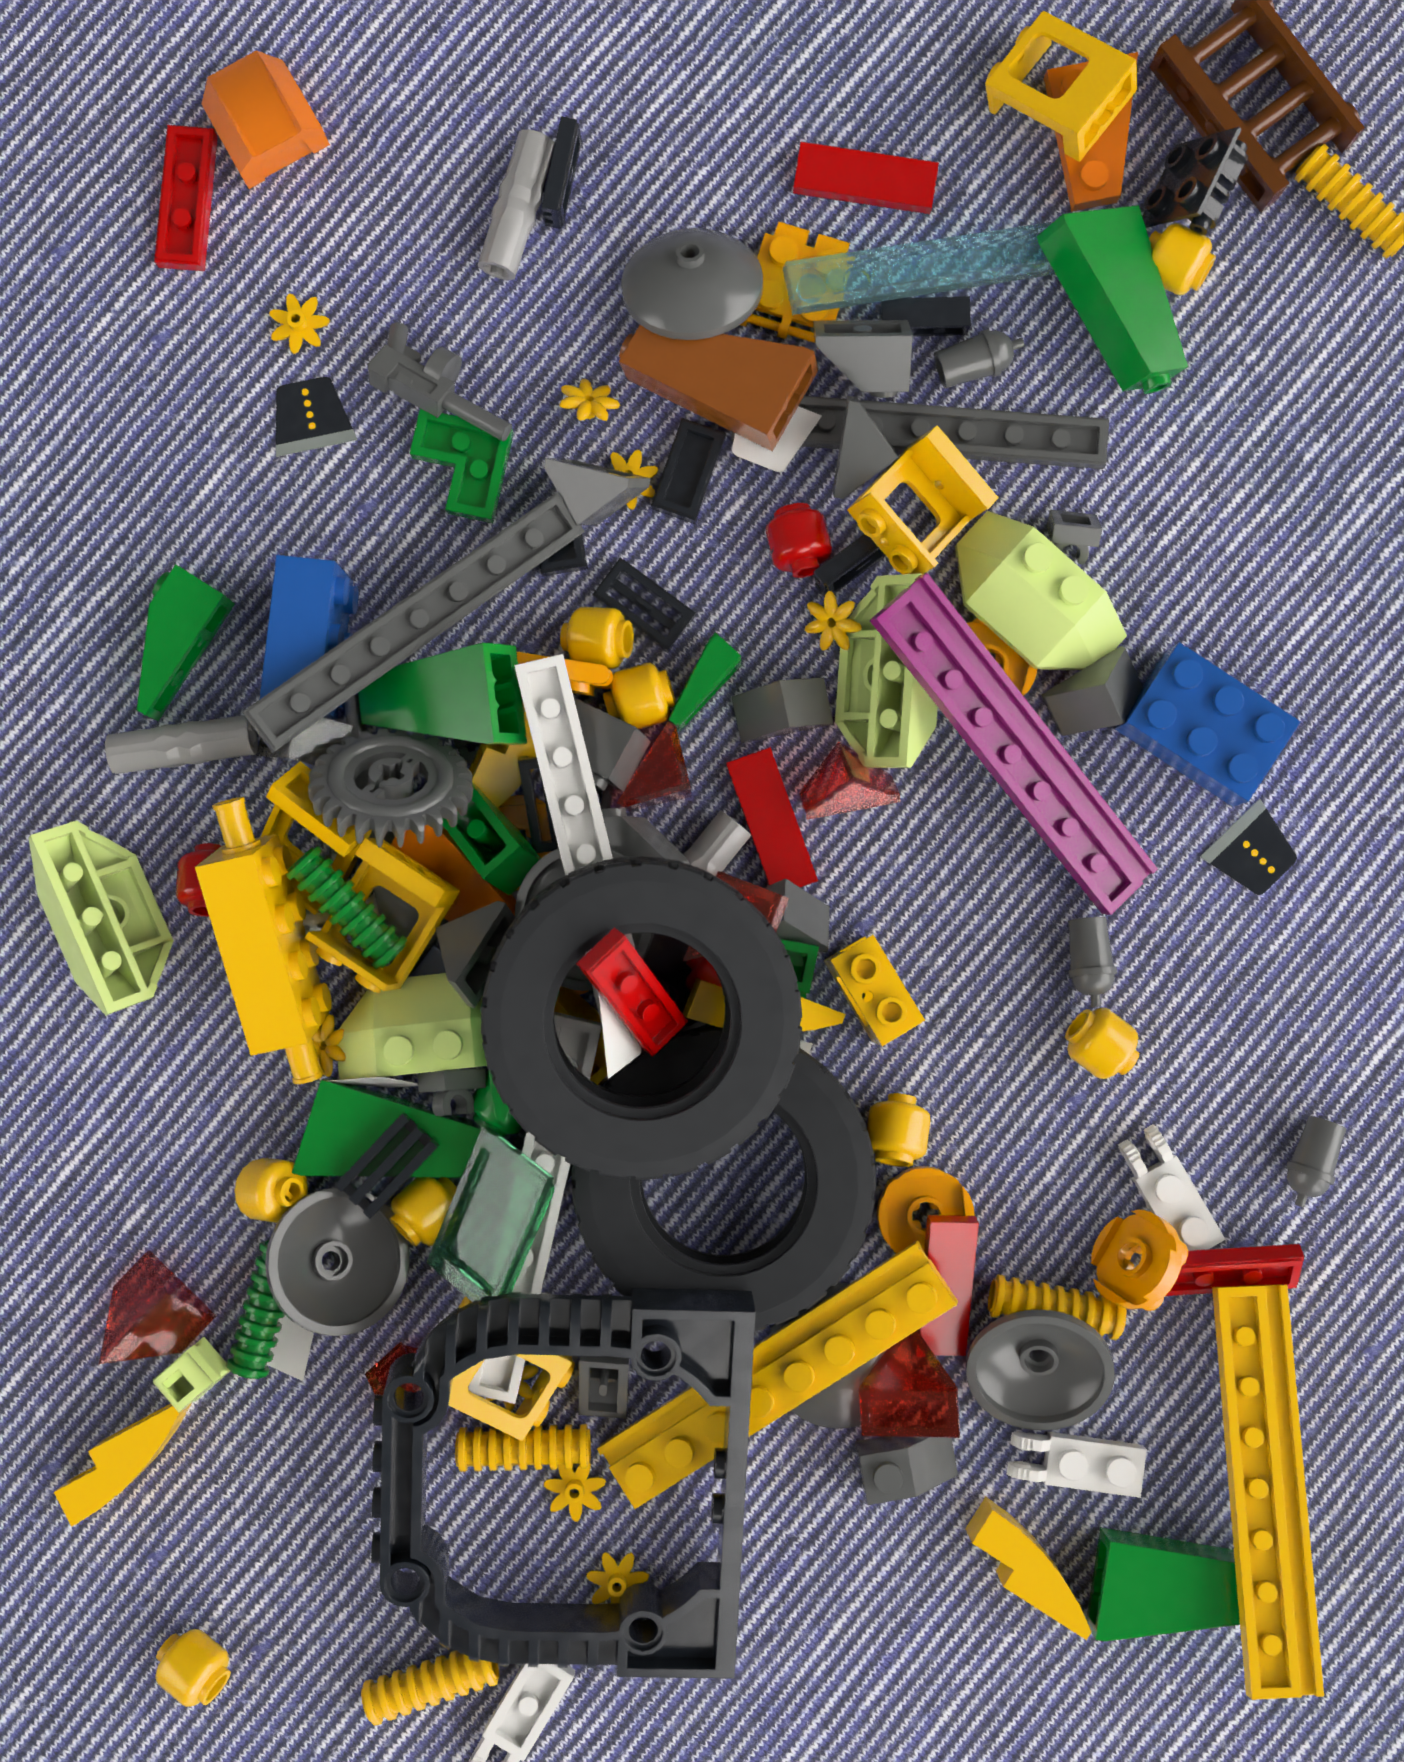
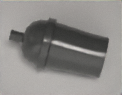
M989 329L980 331L979 335L934 352L935 365L940 381L946 389L988 376H999L1012 363L1014 350L1025 347L1023 338L1011 341L1009 336L1001 331H990Z
M1086 917L1069 920L1071 970L1068 971L1069 978L1072 979L1077 991L1083 995H1090L1091 1007H1101L1100 995L1112 988L1115 975L1117 974V967L1113 963L1107 917Z
M1308 1116L1292 1159L1286 1165L1288 1184L1292 1190L1298 1193L1295 1205L1304 1208L1308 1197L1321 1196L1329 1189L1330 1185H1334L1336 1178L1333 1176L1347 1128L1322 1118Z

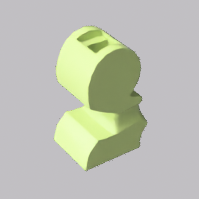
M203 1337L155 1377L153 1384L179 1413L193 1401L196 1402L226 1376L230 1370L226 1367V1361L207 1339Z

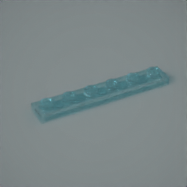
M1053 222L786 261L783 273L792 315L1056 275L1037 239V235Z

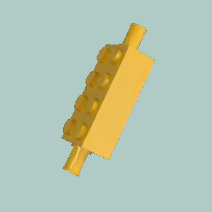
M244 797L220 801L212 805L216 812L225 845L195 866V870L249 1052L252 1056L285 1049L293 1076V1083H309L321 1078L324 1074L312 1037L325 1021L326 1016L329 1015V1011L332 1009V999L327 984L320 983L316 966L319 964V955L316 953L317 946L305 938L306 932L303 920L306 919V907L304 899L300 892H294L292 881L286 877L287 870L293 865L292 857L286 845L281 846L278 833L259 838L254 837Z

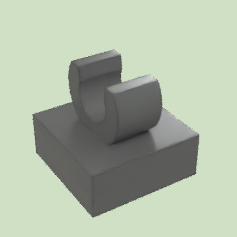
M1059 510L1049 511L1046 528L1051 542L1061 551L1068 545L1077 546V562L1084 565L1089 557L1088 546L1099 547L1102 527L1097 515Z
M485 1068L418 1073L419 1093L437 1092L432 1101V1109L435 1116L451 1115L450 1102L452 1098L456 1102L457 1114L472 1113L474 1110V1099L468 1089L486 1088Z

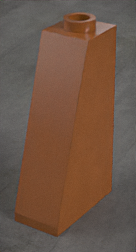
M639 325L635 334L631 333L626 337L619 353V363L627 380L772 452L819 371L815 352L806 347L727 334L698 340L673 339L655 334Z

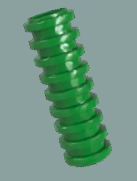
M319 846L310 848L287 870L286 877L289 880L295 878L299 882L297 888L300 891L305 889L310 894L307 899L311 903L316 900L321 905L318 910L322 914L326 911L331 916L329 922L332 925L338 923L342 927L339 932L343 936L349 934L353 938L350 942L353 947L359 945L363 949L361 955L364 958L370 956L374 960L371 965L375 969L383 968L404 949L408 939L404 935L398 937L394 933L397 928L393 924L388 926L384 922L386 916L383 913L377 915L373 911L376 906L372 902L367 904L363 900L365 894L362 891L356 893L352 889L354 883L351 880L346 882L341 877L344 874L341 869L335 871L330 866L333 861L329 857L324 860L320 855L322 849Z
M269 1240L262 1241L259 1244V1250L262 1251V1255L257 1256L255 1259L258 1270H254L251 1273L250 1278L254 1281V1284L249 1285L246 1291L250 1299L243 1302L242 1307L246 1310V1313L239 1316L238 1322L242 1327L237 1329L234 1334L238 1342L231 1345L230 1352L234 1356L229 1358L226 1363V1367L233 1374L250 1379H261L269 1375L270 1368L267 1366V1363L271 1362L274 1357L273 1352L270 1350L277 1346L278 1339L275 1337V1333H279L282 1329L279 1318L285 1317V1314L273 1299L267 1282L265 1261Z

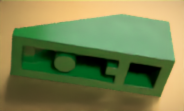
M176 564L171 572H165L157 580L153 588L152 594L154 597L149 604L137 711L157 721L160 720L235 605L225 595Z

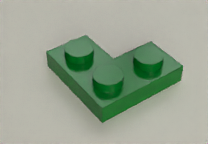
M420 408L410 449L412 459L455 468L445 508L448 514L494 524L514 436L513 429L505 441H501L458 416L442 413L437 418Z

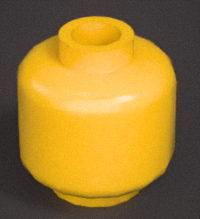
M1177 222L1169 225L1162 234L1155 230L1149 237L1153 250L1152 258L1158 267L1164 289L1179 296L1186 294L1190 289L1198 291L1216 259V256L1211 253L1212 243L1210 239Z
M579 607L572 613L569 623L562 625L560 643L562 649L568 651L570 660L602 664L608 669H615L623 662L624 658H629L634 643L633 627L630 620H625L624 615L619 609Z
M643 663L613 673L614 677L610 685L611 691L603 693L609 715L620 718V720L635 726L637 729H643L668 720L670 708L675 706L676 700L666 669L659 671L654 664Z
M1097 1008L1094 1011L1090 1009L1083 1010L1072 1021L1066 1031L1065 1039L1069 1042L1067 1050L1070 1058L1097 1078L1107 1079L1117 1073L1125 1075L1133 1068L1139 1058V1052L1135 1050L1138 1043L1137 1031L1108 1008Z
M901 1093L888 1094L887 1101L877 1102L870 1107L867 1130L876 1162L896 1167L913 1166V1160L926 1155L931 1121L930 1114L924 1108L916 1105V1097Z
M272 1158L253 1160L241 1170L237 1177L234 1189L236 1203L240 1211L250 1219L278 1223L282 1215L290 1207L308 1194L306 1176L292 1173L295 1164L292 1161Z
M416 1177L393 1198L391 1207L394 1215L389 1219L398 1232L413 1246L416 1247L420 1242L424 1245L433 1246L462 1219V1210L457 1202L462 1197V1194L447 1177H440L438 1180L433 1177Z
M200 1629L189 1630L181 1636L176 1633L171 1635L162 1644L156 1655V1659L160 1661L155 1674L158 1685L185 1707L195 1706L200 1702L203 1705L210 1703L223 1689L231 1674L227 1668L229 1655L226 1649Z

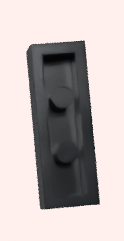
M970 296L881 299L879 320H908L912 337L967 335L971 326Z

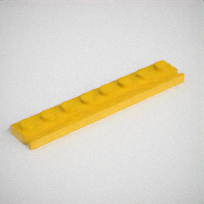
M918 1240L754 1345L749 1437L957 1305L958 1300L932 1261L928 1259ZM690 1386L609 1438L597 1448L599 1454H603L610 1464L609 1469L634 1509L714 1460V1449L723 1448L726 1406H709L703 1397Z
M1277 1284L1212 1287L1246 1695L1252 1700L1302 1698V1695L1324 1697L1288 1286Z

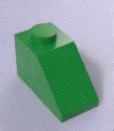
M472 782L473 796L470 803H468L467 813L465 816H461L457 811V824L455 827H451L447 819L442 818L443 826L482 879L507 895H511L521 886L527 873L541 858L519 829Z

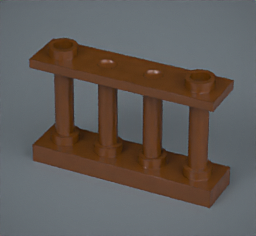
M1234 0L1230 9L1235 15L1191 47L1184 45L1177 35L1174 34L1160 44L1149 68L1202 137L1235 127L1242 129L1237 140L1247 145L1246 154L1248 159L1240 172L1237 183L1259 212L1262 213L1278 200L1290 184L1285 178V173L1305 160L1318 146L1321 147L1331 140L1341 153L1345 152L1351 147L1365 127L1360 122V116L1356 108L1351 103L1344 101L1277 14L1272 0ZM1247 30L1263 52L1219 84L1212 82L1200 67V63ZM1275 66L1291 89L1247 121L1240 119L1230 106L1228 100ZM1303 103L1319 123V126L1277 157L1269 156L1257 141V136Z

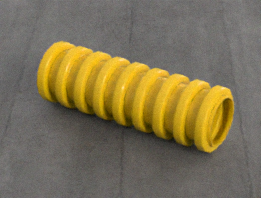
M1323 144L1321 147L1318 146L1295 172L1294 180L1298 183L1301 180L1307 183L1305 189L1308 192L1314 189L1318 193L1316 196L1318 201L1321 202L1325 199L1329 202L1327 208L1330 211L1336 208L1340 212L1338 218L1341 221L1347 218L1352 222L1349 228L1352 230L1360 229L1362 231L1360 237L1363 240L1369 237L1373 241L1371 244L1372 248L1377 249L1380 247L1384 250L1382 256L1385 259L1390 256L1393 257L1404 245V212L1402 211L1397 214L1392 209L1395 205L1392 202L1386 205L1382 201L1384 195L1381 192L1375 195L1370 191L1373 185L1369 182L1363 185L1359 181L1362 178L1359 173L1353 176L1349 172L1351 168L1349 164L1340 165L1337 162L1340 157L1336 153L1330 156L1326 152L1329 148L1326 144Z
M997 1274L991 1282L988 1296V1311L993 1318H998L1000 1314L1006 1316L1025 1310L1057 1311L1084 1321L1102 1337L1104 1334H1108L1111 1340H1117L1122 1335L1126 1323V1308L1109 1301L1101 1294L1097 1298L1091 1291H1085L1081 1295L1079 1290L1075 1288L1065 1292L1063 1286L1056 1285L1054 1289H1050L1049 1284L1041 1282L1038 1287L1035 1286L1032 1280H1026L1022 1284L1019 1278L1012 1277L1010 1281H1006L1004 1275Z
M566 1424L564 1429H558L557 1425H550L549 1430H543L542 1425L535 1427L534 1430H530L524 1440L521 1441L502 1431H498V1429L492 1426L489 1428V1431H483L482 1427H475L474 1432H468L467 1427H460L455 1441L456 1466L460 1472H466L468 1467H473L475 1472L482 1471L483 1466H489L490 1471H496L498 1466H504L505 1471H511L515 1465H519L520 1470H527L528 1465H534L535 1470H541L543 1465H549L551 1470H555L558 1468V1464H564L565 1469H572L573 1464H580L581 1469H587L591 1461L590 1429H588L587 1424H581L580 1429H573L572 1424Z
M455 1650L450 1652L447 1659L444 1655L436 1657L435 1663L425 1660L422 1661L420 1668H417L416 1665H410L407 1667L406 1673H403L402 1670L393 1671L391 1678L387 1675H381L376 1683L372 1679L366 1680L361 1689L365 1715L374 1726L382 1724L384 1717L391 1721L397 1718L399 1712L402 1716L411 1714L412 1708H415L417 1711L424 1710L426 1703L436 1706L440 1704L441 1698L451 1701L454 1699L455 1693L465 1696L469 1694L470 1688L480 1691L483 1690L485 1683L489 1686H495L499 1679L498 1663L479 1660V1663L471 1661L469 1656L463 1653L460 1654V1652Z

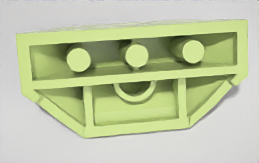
M986 511L956 544L955 551L958 558L963 605L1034 669L1082 670L1114 651L1127 637L1107 592L1035 527Z
M921 573L877 576L870 586L871 590L859 602L849 619L860 623L862 630L854 633L846 632L850 648L848 650L840 648L835 723L849 745L858 754V759L862 765L867 768H911L936 728L937 705L869 621L900 592L908 588L919 575H922Z
M76 820L29 836L38 898L74 981L107 1016L154 997L158 986L157 983L173 944V938L137 856L110 839L88 830L89 827Z
M446 973L407 977L401 989L381 990L380 993L368 989L339 1028L344 1029V1036L337 1046L343 1050L346 1057L345 1061H338L339 1080L389 1077L487 1066L481 1034L480 1007L482 998L475 1008L467 1006L448 982Z

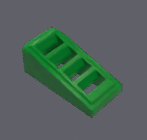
M716 632L709 638L671 712L669 722L676 732H681L741 667V655Z

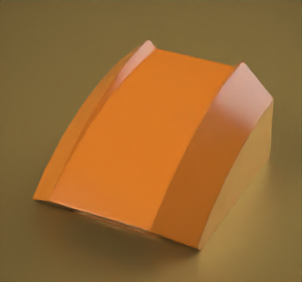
M256 50L207 77L201 104L248 189L260 184L269 175L312 152L316 153L330 145L323 128L282 59Z

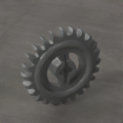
M386 728L378 729L377 734L374 735L369 731L359 732L358 739L352 736L345 737L341 740L342 746L333 744L327 748V754H323L316 759V767L309 773L308 795L313 802L314 813L316 815H323L324 825L330 827L334 818H337V830L340 837L345 835L348 827L355 825V836L358 844L362 843L366 832L374 830L376 844L379 848L382 846L383 838L388 831L394 833L400 848L404 844L406 830L414 832L417 841L422 844L424 841V825L432 827L435 835L440 837L443 830L442 818L447 819L451 827H455L457 824V811L461 816H465L468 803H470L473 796V775L467 769V761L462 756L457 755L456 749L450 745L442 746V740L437 737H431L426 740L425 734L414 732L412 735H408L407 731L398 729L395 733H389ZM369 768V785L360 790L355 780L363 771ZM418 773H422L427 783L421 791L414 794L413 777Z

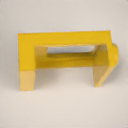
M1042 11L1031 26H1026L1020 32L1015 46L1002 62H997L990 70L985 82L989 112L995 115L1004 103L1063 135L1064 154L1080 162L1137 91L1136 59L1061 19ZM1051 40L1085 57L1089 61L1064 95L1055 99L1022 82L1051 46Z
M936 425L912 442L900 454L899 458L859 496L847 511L856 520L860 530L869 536L888 557L890 564L896 571L901 574H924L938 564L935 558L967 523L988 510L999 497L938 425ZM900 483L907 484L936 518V526L921 542L884 500Z
M300 761L270 786L266 798L275 805L260 837L278 833L281 846L286 845L288 847L294 864L305 854L288 839V832L295 819L337 852L331 867L335 871L341 869L344 872L341 877L347 881L359 858L355 853L361 843L358 844L356 841L355 825L348 827L343 837H340L338 834L337 818H334L330 827L324 825L323 815H316L314 813L313 802L308 795L309 773L311 769ZM372 830L366 832L364 838H369ZM295 878L291 879L294 892L301 893L306 909L316 915L321 905L316 900L311 903L307 899L310 894L305 889L300 891L297 888L299 882Z
M364 838L355 853L363 861L351 879L354 883L352 889L356 893L362 891L365 894L363 900L366 902L373 889L377 886H382L417 910L419 918L407 937L406 946L390 965L375 969L371 965L374 960L370 956L364 958L361 955L362 951L357 947H353L348 941L347 935L343 936L339 932L342 927L338 923L332 925L329 922L331 916L328 917L320 931H308L305 938L318 946L316 953L322 959L336 966L346 965L357 973L355 980L359 984L373 992L380 993L381 990L401 989L434 935L436 927L442 922L460 890L385 840H383V844L379 848L376 844V838Z
M874 934L868 938L865 936L861 937L823 960L872 1042L884 1046L925 1021Z
M469 1289L458 1308L480 1300L481 1297L485 1296ZM516 1355L543 1369L531 1388L534 1392L533 1398H525L516 1413L496 1405L469 1390L468 1386L484 1360L453 1378L448 1405L523 1441L531 1427H539L545 1419L550 1406L549 1399L556 1388L565 1387L571 1378L575 1367L572 1356Z

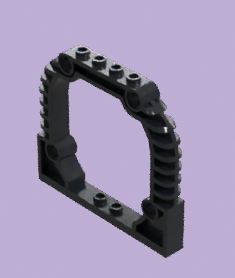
M632 1288V1296H612V1294H602V1296L582 1295V1293L560 1295L551 1294V1292L521 1294V1292H511L510 1294L481 1297L480 1300L457 1308L449 1313L445 1319L439 1322L425 1336L416 1353L404 1354L393 1362L390 1366L384 1394H376L374 1399L373 1426H382V1441H375L373 1447L372 1470L373 1472H381V1487L375 1486L373 1489L372 1518H381L380 1532H373L371 1563H380V1589L385 1599L396 1606L410 1607V1612L420 1626L422 1622L439 1639L441 1646L448 1650L451 1647L469 1656V1660L478 1663L479 1660L498 1663V1666L508 1667L509 1664H528V1667H538V1664H558V1668H568V1664L587 1665V1668H597V1665H617V1677L735 1679L756 1315L752 1291ZM654 1341L663 1342L667 1345L659 1351H651L644 1347L646 1344ZM517 1354L630 1358L632 1367L644 1379L659 1381L676 1375L695 1389L709 1406H726L723 1448L714 1449V1479H722L721 1493H712L711 1501L712 1524H719L717 1562H697L686 1574L661 1590L652 1584H634L624 1591L619 1603L608 1604L511 1603L481 1597L453 1580L449 1576L447 1544L439 1532L425 1524L427 1432L437 1427L446 1415L453 1378L483 1360ZM412 1383L419 1386L421 1390L410 1392L403 1389L400 1385ZM407 1568L412 1569L415 1572L407 1573L403 1572L400 1569ZM640 1617L649 1618L648 1620H637Z

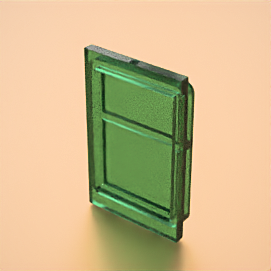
M482 1127L426 1263L471 1302L480 1300L481 1297L488 1295L491 1297L510 1294L554 1194V1185L552 1183L554 1177L493 1129Z

